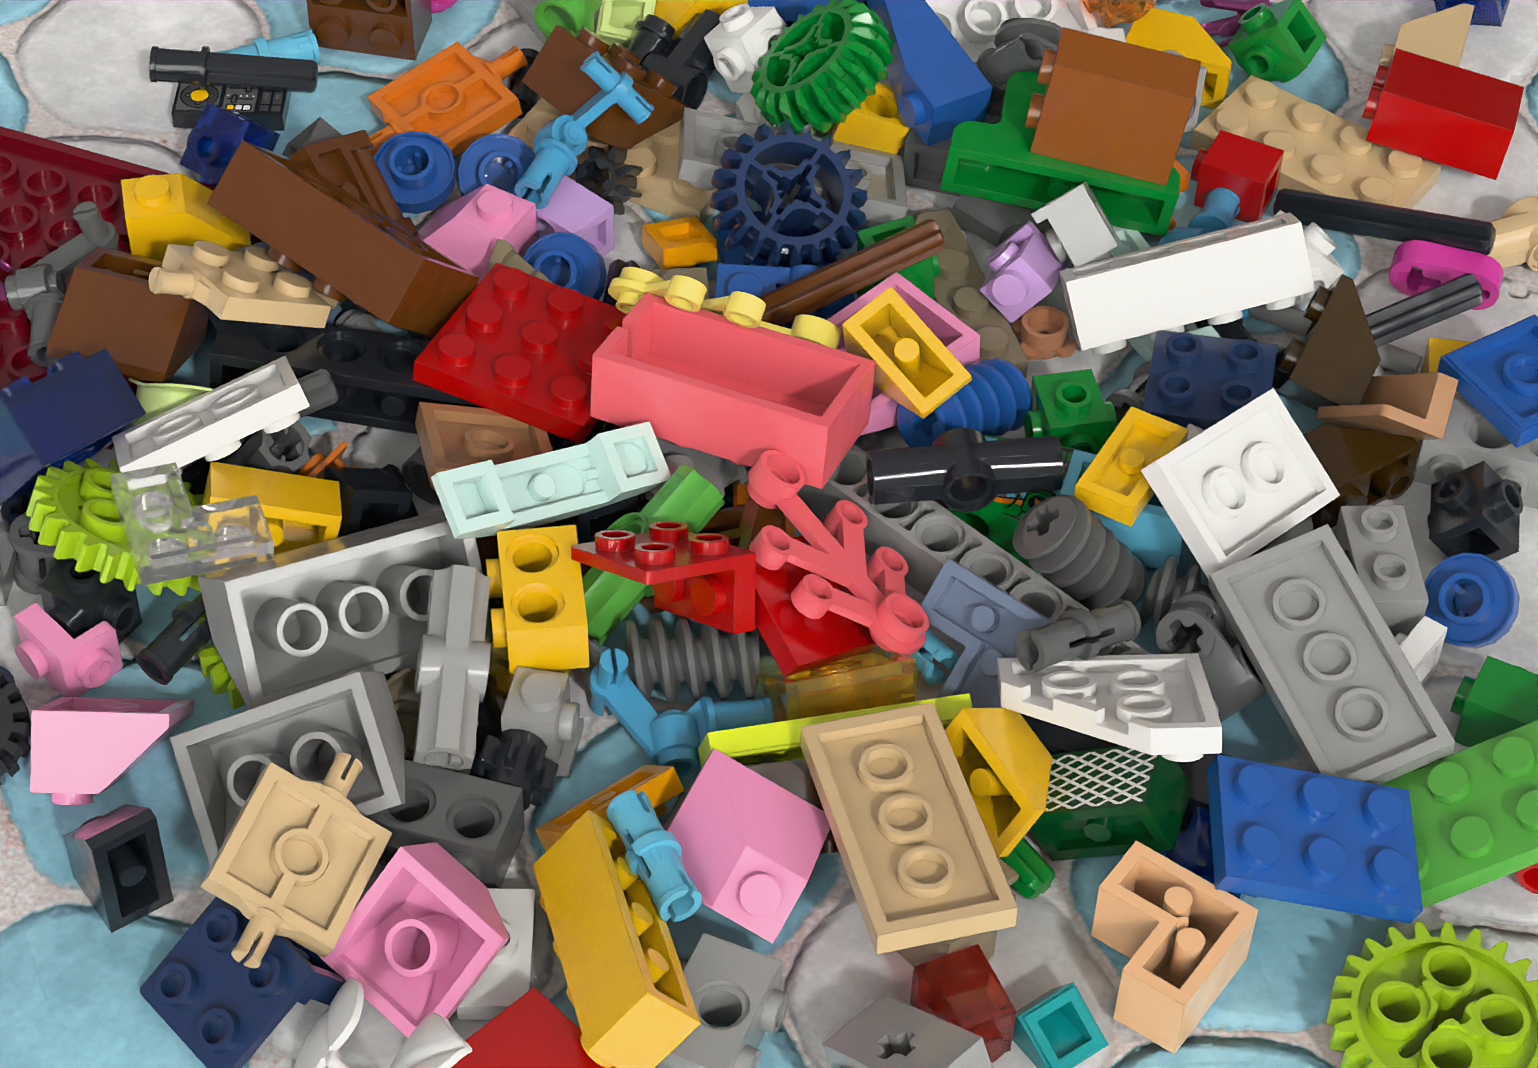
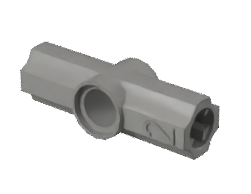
M453 564L446 569L434 570L429 587L426 634H422L415 674L414 694H418L420 697L413 762L454 772L461 769H471L476 752L479 702L482 703L484 699L490 664L491 644L490 642H485L491 577L481 574L476 567Z

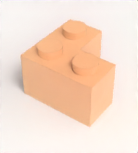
M1135 841L1099 886L1091 931L1092 937L1130 958L1129 962L1122 969L1113 1018L1175 1054L1246 961L1258 909L1226 891L1216 890L1214 884L1142 843Z

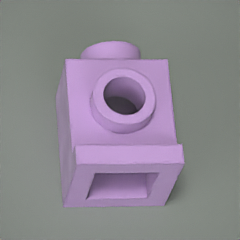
M1029 220L988 254L986 258L989 261L986 265L991 269V272L981 286L980 291L1012 324L1053 291L1060 279L1059 271L1065 270L1069 261L1066 260L1062 263L1058 259L1045 235Z

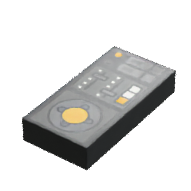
M178 83L171 112L173 126L175 128L284 131L291 92L212 85L208 86L207 91L200 90L198 84Z

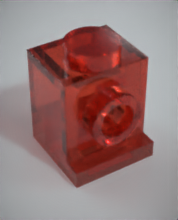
M979 944L913 967L911 1006L981 1036L991 1063L999 1059L1005 1052L1011 1051L1016 1009Z

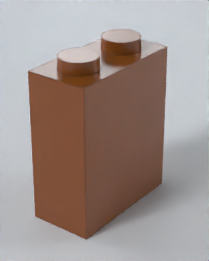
M1063 27L1057 50L1049 48L1044 50L1037 83L1046 85L1044 95L1033 92L1025 121V127L1035 129L1030 152L1166 186L1194 103L1201 61Z

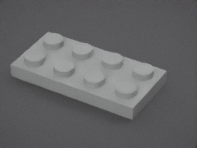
M684 107L679 126L678 179L686 180L699 189L717 190L712 186L711 178L715 170L723 169L719 161L724 151L728 149L736 150L735 142L744 133L754 138L757 127L762 124ZM768 126L776 135L778 128ZM812 136L813 139L821 142V137ZM834 141L830 149L835 154L842 150L850 149L851 158L845 168L862 169L863 178L855 187L868 191V200L863 207L859 208L866 214L864 224L873 227L905 217L908 204L903 156ZM786 163L772 164L781 170H791L798 167ZM814 177V188L817 194L827 201L825 207L831 210L830 201L825 189ZM796 185L790 195L786 194L781 199L782 202L792 204L795 201L794 197L800 189V185ZM745 188V195L750 198L752 192Z
M1328 524L1209 574L1208 586L1312 772L1381 785L1453 754L1456 744L1454 738Z

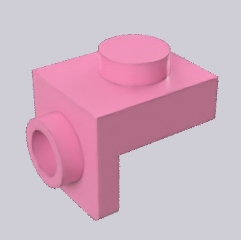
M37 603L32 604L14 616L20 644L15 647V651L22 666L34 679H39L43 676L64 697H79L90 689L103 685L123 667L116 630L107 621H102L73 639Z

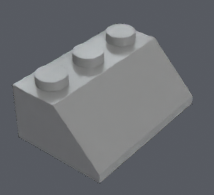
M358 671L170 737L210 867L259 776L270 762L301 780L322 784L334 762L335 755L347 753L352 755L346 768L357 758L362 763L363 769L358 774L346 798L352 802L364 817L405 804L404 735L384 672Z

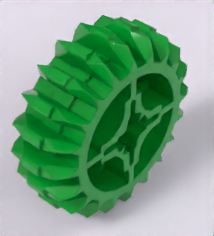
M830 0L826 6L821 3L815 5L812 12L807 15L799 14L794 24L790 27H783L784 32L777 40L769 42L770 50L759 57L757 61L760 68L754 71L751 77L754 84L750 93L755 99V104L761 110L760 114L771 126L775 125L777 128L781 122L788 119L794 134H800L803 126L810 123L813 128V135L817 130L823 134L828 132L832 124L837 121L845 123L847 115L855 109L861 110V103L867 96L876 94L875 85L877 82L885 79L888 75L885 67L891 64L894 58L891 53L894 41L888 35L889 31L883 25L882 19L873 9L869 10L863 2L858 3L856 0Z

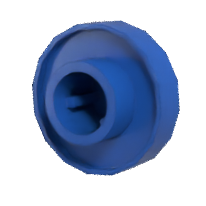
M409 131L394 135L380 146L373 157L402 213L419 214L434 210L447 201L455 188L456 166L452 152L440 138L427 132Z
M503 133L485 135L472 142L460 157L455 173L457 190L462 197L485 184H489L516 195L514 191L515 185L532 163L535 154L528 145L517 137ZM528 188L521 198L526 199L532 188Z
M555 232L542 236L528 248L523 257L537 272H542L556 285L576 290L580 294L599 300L604 293L607 278L604 259L592 243L578 235Z
M1461 553L1445 558L1431 570L1424 583L1429 599L1425 616L1447 627L1444 640L1457 647L1478 649L1496 643L1510 631L1518 616L1520 596L1515 579L1503 565L1482 554Z

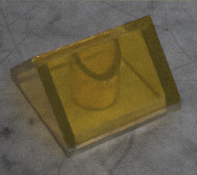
M882 649L862 653L784 677L780 669L763 672L759 676L765 697H769L771 700L775 723L914 702L917 666L915 658Z

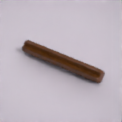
M926 219L758 297L766 304L761 321L782 326L793 321L798 315H806L895 272H899L940 253L944 249L945 241L942 231L933 219Z

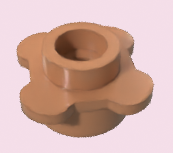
M1052 306L1033 307L1012 324V330L1014 334L1019 336L1020 346L1030 361L1038 359L1048 360L1056 356L1068 358L1075 353L1076 342L1070 339L1068 335L1070 321L1067 315L1058 308Z

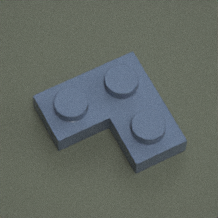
M947 558L920 605L928 616L929 624L966 646L937 698L970 693L973 708H1002L998 689L997 658H1017L1015 639L1018 633L1025 629H1034L1054 622L964 565Z

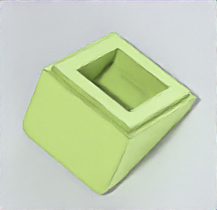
M603 0L601 7L596 11L594 33L604 38L611 45L613 42H617L628 48L638 32L635 29V24L637 21H644L648 14L654 15L656 0Z

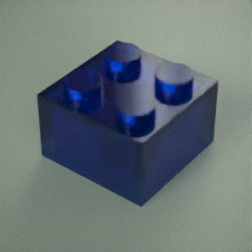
M106 348L83 359L79 351L72 352L50 365L45 370L48 375L33 384L25 376L0 390V506L33 489L38 476H46L48 467L53 466L62 470L65 461L69 460L79 465L85 462L86 458H92L100 454L113 443V436L128 430L146 414Z

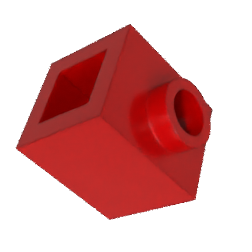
M1220 130L1209 150L1201 148L1194 160L1190 179L1197 182L1194 205L1202 208L1208 192L1214 188L1222 187L1233 191L1240 199V203L1237 205L1240 206V211L1235 219L1246 223L1261 220L1277 192L1284 150Z

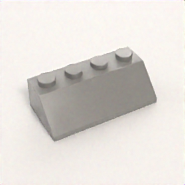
M438 510L199 575L198 580L212 641L248 710L358 671L384 672L385 675L417 665L422 634H426L429 587L434 570L446 569L454 564L476 567L481 574H483L476 538L454 539L444 511ZM488 601L485 642L493 643L491 611Z

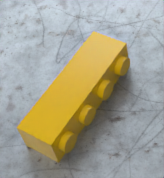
M587 810L533 864L541 893L539 901L548 916L554 937L553 949L562 964L568 985L566 994L575 1008L582 1032L580 1041L586 1053L592 1060L604 1068H612L613 1066L616 1068H655L701 1022L666 921L659 916L645 883L641 879H637L638 874L631 872L626 864L625 855L627 851L613 825L592 811Z

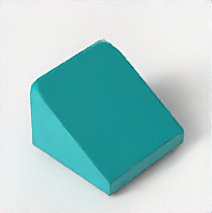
M1074 982L1049 990L1000 1021L1008 1036L1037 1068H1073L1109 1045Z

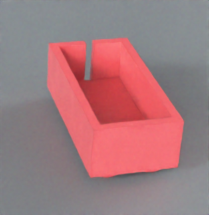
M646 292L625 316L622 327L617 326L593 354L590 416L613 423L620 428L650 422L657 438L670 441L679 447L692 448L730 460L740 466L752 467L765 451L777 450L785 453L798 463L805 475L804 485L822 489L869 423L876 361L764 327H743L729 321L724 315L701 308L698 312L681 310L669 304L664 297Z

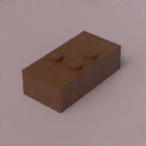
M243 140L207 202L208 205L270 245L267 256L294 272L299 273L303 267L315 275L312 286L323 294L342 303L347 298L387 324L427 336H436L471 294L480 279L304 163Z

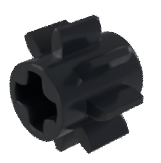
M596 146L588 147L590 158L581 164H577L575 169L576 182L614 205L615 215H624L625 207L623 203L627 202L631 197L641 198L642 196L641 192L636 189V176L643 171L642 167L624 163L627 158V150L624 148L613 146L607 155L603 148Z
M508 729L501 732L498 738L490 734L486 736L483 748L476 751L469 775L522 788L525 811L530 807V804L537 807L542 806L545 792H552L559 764L544 760L548 746L545 745L539 736L523 729Z

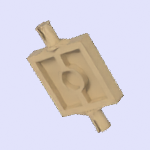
M202 240L196 241L194 247L168 244L162 263L163 268L154 267L149 274L148 280L149 288L154 294L182 295L186 299H194L205 305L217 317L223 320L325 328L330 310H333L338 304L337 300L314 288L309 280L292 273L286 267L268 257V249L257 246H249L245 252L230 251L216 243Z
M347 753L336 754L334 762L322 784L301 780L270 762L259 776L200 885L202 889L236 907L249 919V923L240 940L231 952L232 957L237 962H240L249 953L243 964L244 966L250 968L260 967L261 960L274 935L288 937L323 958L334 950L392 835V832L364 817L352 802L346 798L358 774L363 769L362 763L357 758L346 768L352 755Z

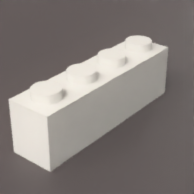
M1290 212L1059 271L1074 339L1082 351L1091 349L1093 354H1106L1121 350L1127 346L1126 339L1149 334L1150 339L1155 340L1158 331L1184 332L1185 324L1207 319L1210 325L1233 322L1243 317L1242 310L1264 304L1267 310L1288 308L1301 302L1300 295L1316 291L1302 223Z

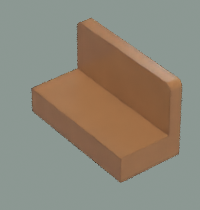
M1440 372L1373 376L1360 405L1318 407L1315 419L1331 425L1409 436L1415 440L1443 439L1459 380Z

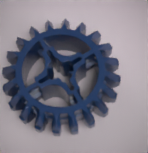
M787 119L780 123L776 135L764 123L757 127L754 138L744 133L735 142L736 150L728 149L724 151L719 161L723 169L715 170L711 178V184L717 191L713 192L709 198V208L721 211L713 222L715 230L732 231L725 242L726 250L736 249L741 245L747 250L742 259L744 265H751L756 257L765 260L764 266L777 267L778 264H782L784 267L790 268L795 265H814L822 268L823 260L831 264L841 259L843 256L842 249L852 248L858 239L854 230L861 229L866 220V214L859 208L863 207L868 200V191L855 187L863 178L862 169L845 168L851 158L850 149L842 150L836 154L830 149L834 142L833 133L824 136L821 142L812 138L813 128L811 123L804 125L800 134L797 135L793 133V129ZM786 163L798 167L791 170H781L772 164ZM814 177L825 189L830 201L831 210L825 207L827 201L817 194L814 188ZM796 185H800V189L794 197L795 201L791 205L787 204L783 212L778 215L776 212L782 203L781 199L786 194L790 195ZM745 188L752 192L750 198L755 200L762 208L764 215L762 223L756 218L748 205ZM785 229H796L805 235L810 231L814 234L805 237H791L779 234V232Z

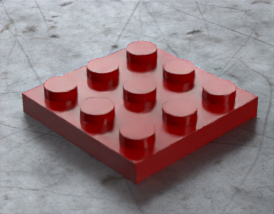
M496 262L414 361L413 380L567 440L582 444L599 421V419L590 416L593 354L617 326L622 327L623 319L627 314L621 312L615 306L580 294L576 290L561 287L529 275L520 269L510 268Z

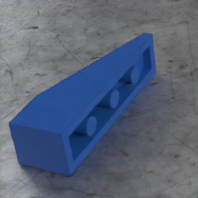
M866 0L869 10L873 9L882 19L883 25L889 31L888 35L894 41L891 49L894 58L886 69L898 111L904 124L909 128H913L924 144L930 146L951 138L954 128L962 122L979 121L985 123L993 86L925 0Z

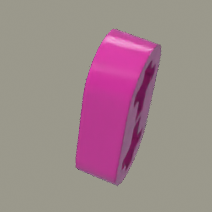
M1411 240L1402 243L1395 250L1389 271V281L1401 293L1412 296L1463 274L1472 273L1477 281L1481 282L1483 302L1471 310H1481L1491 307L1499 298L1503 281V269L1495 259L1481 253L1428 241ZM1412 267H1418V268H1421V269H1423V270H1417V269H1414V268H1412Z

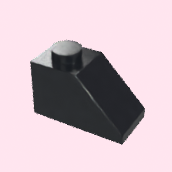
M125 804L103 816L93 817L84 822L79 828L63 835L73 877L111 933L174 901L157 819L150 808Z

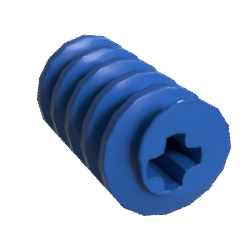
M1000 358L985 359L977 364L966 365L964 368L971 374L972 380L924 419L898 403L897 421L899 431L909 447L933 445V442L941 434L956 428H972L983 435L1001 436L1008 431L1019 430L1024 426L1025 412L1033 408V397L1027 380L1022 372L1011 362Z

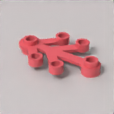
M777 450L765 451L748 472V494L757 504L764 508L776 509L779 507L811 546L791 538L778 527L767 525L761 529L749 545V550L756 553V562L769 570H779L787 561L815 573L805 575L793 589L790 596L795 608L806 617L820 619L829 610L869 627V632L874 642L888 652L903 655L916 653L925 643V632L929 628V619L924 609L914 599L906 595L904 577L909 571L906 560L894 549L882 546L866 562L864 529L868 525V519L863 510L851 501L839 500L825 516L823 525L797 495L805 483L804 472L798 463L783 452ZM824 578L847 587L853 595L833 588Z

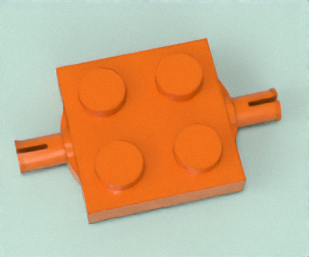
M457 41L367 96L372 113L386 125L369 136L373 147L370 149L372 156L374 157L380 146L394 135L416 131L427 132L440 138L449 147L454 157L466 150L472 142L485 135H490L520 116L522 110L519 100L502 83V80L528 65L523 52L514 45L510 50L489 62L472 55Z

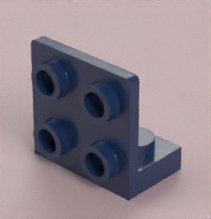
M1158 331L1155 337L1143 411L1177 425L1188 426L1192 424L1200 428H1209L1272 389L1278 344L1195 335L1186 332Z
M218 897L213 899L142 984L140 994L206 1068H242L297 1002L307 1005L312 999L330 1006L333 998L346 981L325 963L319 955L283 936L274 935L261 960L260 967L250 968L243 965L249 953L240 962H237L232 957L231 952L240 940L249 923V919L239 909Z

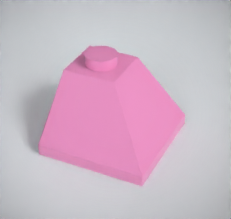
M485 184L441 207L415 236L478 276L480 279L477 284H479L485 277L497 239L507 241L522 258L528 248L537 241L536 203Z
M63 696L32 710L30 792L51 793V803L58 805H85L93 803V794H100L117 783L194 713V700Z
M713 748L666 831L672 832L682 847L681 860L683 866L700 891L702 904L773 944L810 878L830 826L823 810Z
M437 842L401 846L353 910L334 950L325 958L321 956L320 958L345 981L349 977L360 981L364 989V998L409 1038L419 1023L430 1013H437L449 1020L510 937L487 887Z

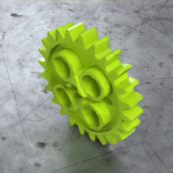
M86 458L83 468L69 460L64 462L62 470L50 466L46 476L39 475L26 512V516L31 517L28 526L29 530L40 532L37 541L40 545L56 546L53 557L56 559L74 558L77 561L75 571L96 570L100 572L99 580L102 583H107L113 578L123 580L124 586L129 591H133L137 584H143L154 595L160 596L162 588L169 587L176 594L185 596L188 586L201 592L198 580L199 575L221 570L225 566H233L235 563L234 559L199 554V517L204 494L193 495L190 493L191 484L188 482L176 485L168 483L151 490L147 489L144 484L131 491L116 460L110 459L107 468L102 467L91 458Z
M1421 921L1415 922L1411 938L1408 940L1393 926L1389 927L1383 946L1367 938L1364 940L1360 957L1349 954L1346 958L1342 975L1336 976L1326 1017V1024L1333 1026L1329 1047L1332 1050L1344 1051L1340 1068H1538V980H1526L1532 961L1525 958L1511 964L1507 962L1504 957L1508 943L1505 941L1495 944L1490 950L1481 947V931L1476 928L1469 933L1465 941L1456 939L1451 922L1444 923L1439 937H1431ZM1480 996H1485V997H1482V998H1480L1478 1001L1475 1002V1000H1476L1478 997H1480ZM1388 1018H1393L1399 1020L1400 1022H1395ZM1413 1052H1415V1054H1414L1413 1056H1411L1410 1058H1404V1057H1406V1056L1411 1055Z

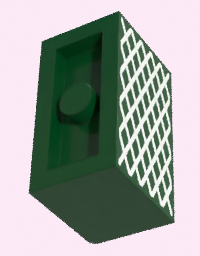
M1124 746L1051 754L1052 764L1046 810L1033 824L1031 830L1052 861L1126 854L1135 841L1154 851L1174 849L1192 791L1191 784L1178 762L1165 759L1162 755H1149Z

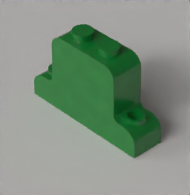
M1019 71L1009 77L996 124L966 121L954 128L942 173L940 190L1036 210L1086 181L1112 226L1163 237L1166 236L1180 191V174L1173 166L1167 184L1164 186L1030 152L1035 129L1025 127V121L1033 92L1044 95L1046 89L1045 84L1037 83V72Z

